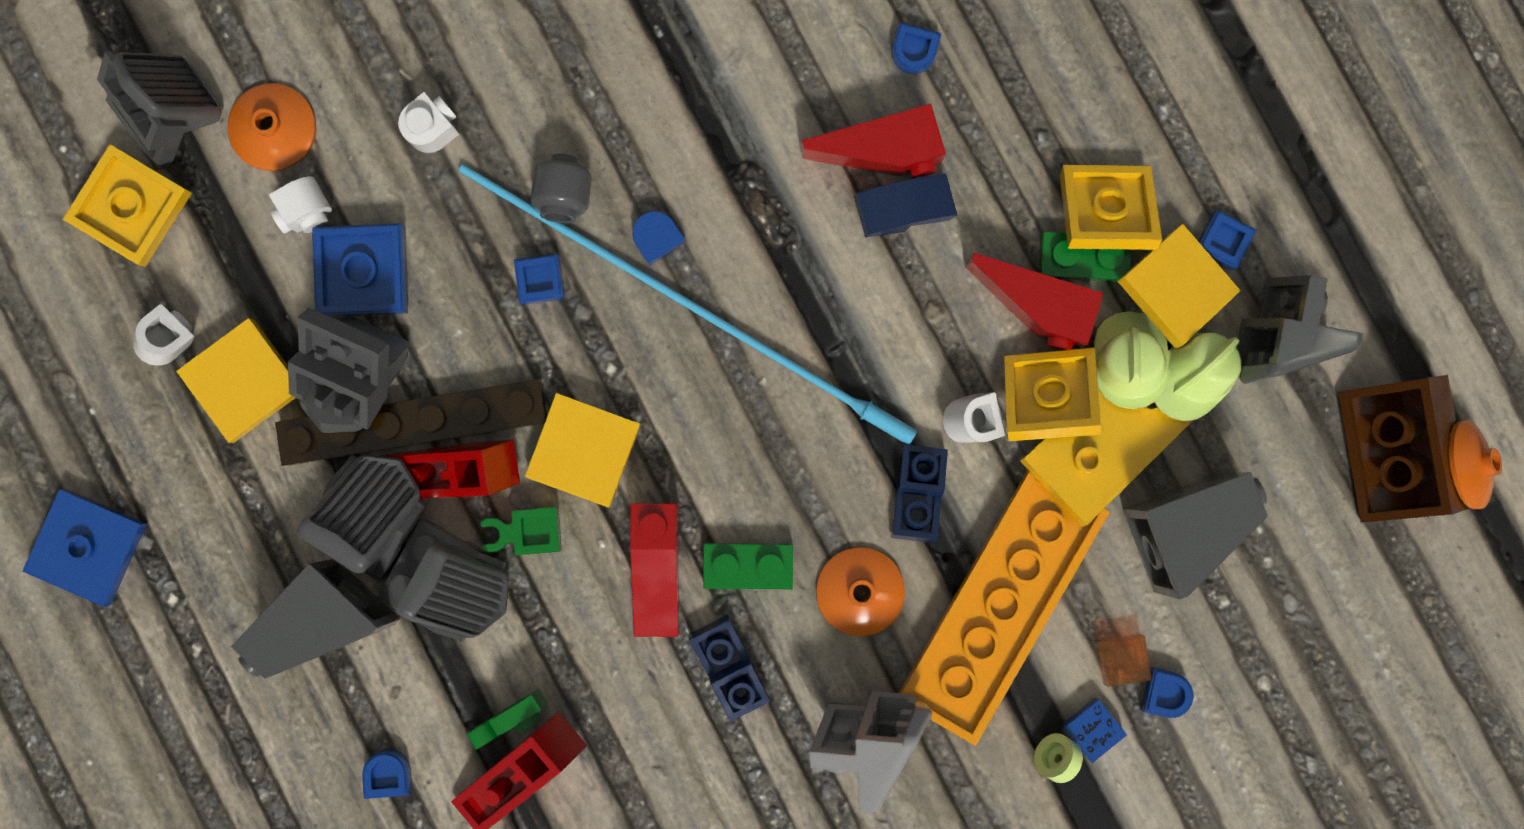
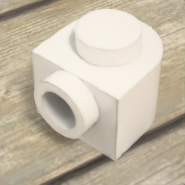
M423 92L409 103L399 116L398 124L401 134L414 148L421 152L433 153L439 151L459 135L450 123L456 118V115L440 96L432 101Z
M312 176L294 180L268 194L275 205V208L270 210V213L284 234L291 230L297 233L302 230L304 233L312 232V227H323L328 222L326 216L332 211L330 204Z
M160 304L139 321L133 339L134 351L142 361L150 365L168 364L191 346L194 335L191 333L192 327L180 313L174 310L170 313Z
M995 392L972 394L956 399L949 403L944 411V429L947 435L955 442H987L1005 436L1002 424V411L998 405Z

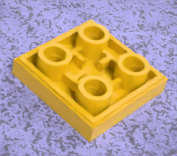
M1184 224L1179 225L1161 241L1158 250H1151L1117 281L1175 349L1189 341L1241 291Z
M251 318L246 319L176 371L228 443H235L296 398L289 395L288 365L256 321Z
M556 393L525 477L611 508L641 424Z

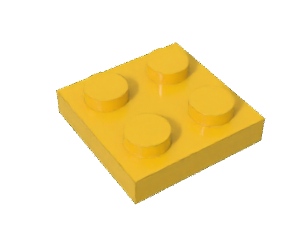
M109 144L62 220L135 264L146 268L192 192L119 148Z
M1063 165L1060 173L1068 249L1158 250L1162 241L1151 166Z
M1095 348L1004 356L1006 420L1009 441L1102 434Z

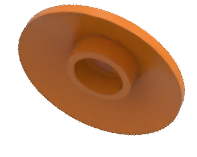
M274 83L255 86L242 94L230 111L227 125L228 137L236 154L249 165L265 171L284 170L300 162L310 151L317 129L316 118L308 101L296 90ZM271 116L273 119L272 126L267 130H261L260 124L265 117Z
M1461 420L1453 425L1449 436L1448 457L1450 471L1457 493L1464 504L1474 510L1483 509L1490 501L1495 475H1500L1502 471L1501 456L1496 448L1489 447L1486 438L1475 423L1470 420Z
M854 547L837 553L824 565L817 580L816 597L823 616L834 628L848 635L869 636L883 631L898 617L904 603L905 585L898 567L888 556L871 548ZM863 584L869 587L870 595L868 599L858 601L854 598L853 591L856 586Z

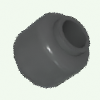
M553 154L551 160L539 163L534 170L531 204L536 210L540 211L541 218L556 223L575 222L576 217L583 215L588 209L592 180L591 174L585 167L578 164V159L575 156Z

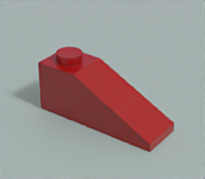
M931 103L802 140L801 154L803 159L894 176L911 173L912 179L935 173L937 165H940L946 156Z
M973 253L968 259L965 268L1036 336L1048 339L1046 346L1063 351L1073 350V347L1078 349L1088 345L1104 293L981 254Z
M514 440L473 442L379 455L403 460L420 489V499L488 496L520 484Z
M632 503L630 554L634 637H678L679 503Z
M558 711L457 795L451 803L473 829H489L561 773L587 745Z

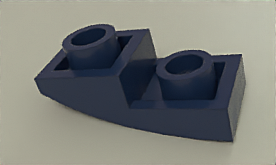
M946 173L899 181L865 190L854 196L865 238L902 233L911 226L950 221L958 215Z
M903 445L891 538L927 543L937 542L941 497L945 489L947 449Z
M728 615L688 634L689 641L710 679V684L730 722L771 702Z

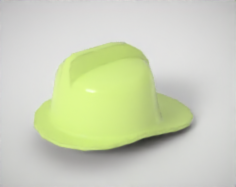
M1128 311L1116 313L1105 319L1097 329L1094 341L1098 389L1105 399L1118 407L1128 409L1147 407L1160 398L1167 386L1169 376L1167 339L1148 316L1143 313Z
M1196 333L1183 346L1177 349L1174 346L1168 350L1169 376L1167 386L1160 398L1155 401L1158 409L1170 418L1180 421L1197 420L1211 411L1231 391L1241 373L1242 360L1236 348L1240 340L1237 337L1227 339L1225 336L1217 333Z

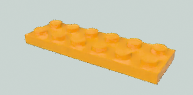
M1027 469L899 693L917 695L916 702H924L932 710L933 715L930 720L976 746L1110 512L1103 509L1088 525L1082 527Z

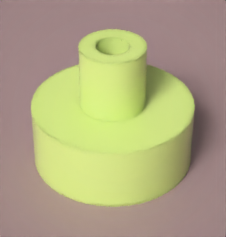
M1059 733L1050 734L1042 739L1034 754V763L1037 771L1056 783H1065L1072 780L1080 771L1083 761L1079 745Z

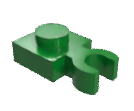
M559 507L511 511L512 524H507L500 518H488L480 522L481 527L493 526L498 529L500 534L496 543L482 545L483 551H500L509 543H514L515 556L562 551Z
M538 688L494 717L473 728L471 732L467 733V736L477 750L513 727L520 734L541 720L538 712L548 703Z

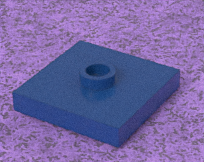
M403 224L312 227L316 311L329 317L408 313L405 226Z
M59 489L22 572L100 606H111L147 524L68 489Z

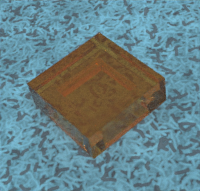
M1136 634L1097 640L1103 684L1105 686L1152 680L1144 635Z

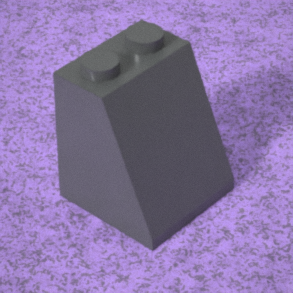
M1251 472L1219 473L1123 509L1153 591L1179 600L1188 597L1268 517L1264 504L1267 503L1266 492L1261 482L1257 478H1253Z
M330 559L309 563L231 647L240 655L238 660L249 673L266 679L394 626L400 618L385 603L378 599L350 570L336 560Z

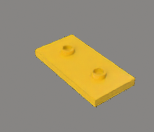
M1098 389L1102 434L1042 439L1020 462L1084 527L1124 490L1193 420L1180 421L1170 418L1158 409L1155 402L1147 407L1137 409L1118 407L1105 399Z

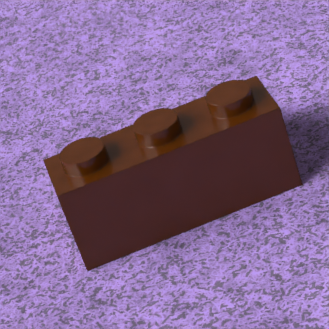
M1448 375L1338 392L1361 523L1453 515L1469 509L1457 493L1449 466L1448 443L1451 429L1456 423Z

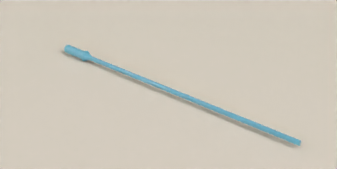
M462 164L460 166V173L850 405L861 417L860 420L868 421L905 444L910 445L917 430L872 404V400L868 402L850 396L563 223L551 222L541 218L540 211L536 210L533 205L466 165Z

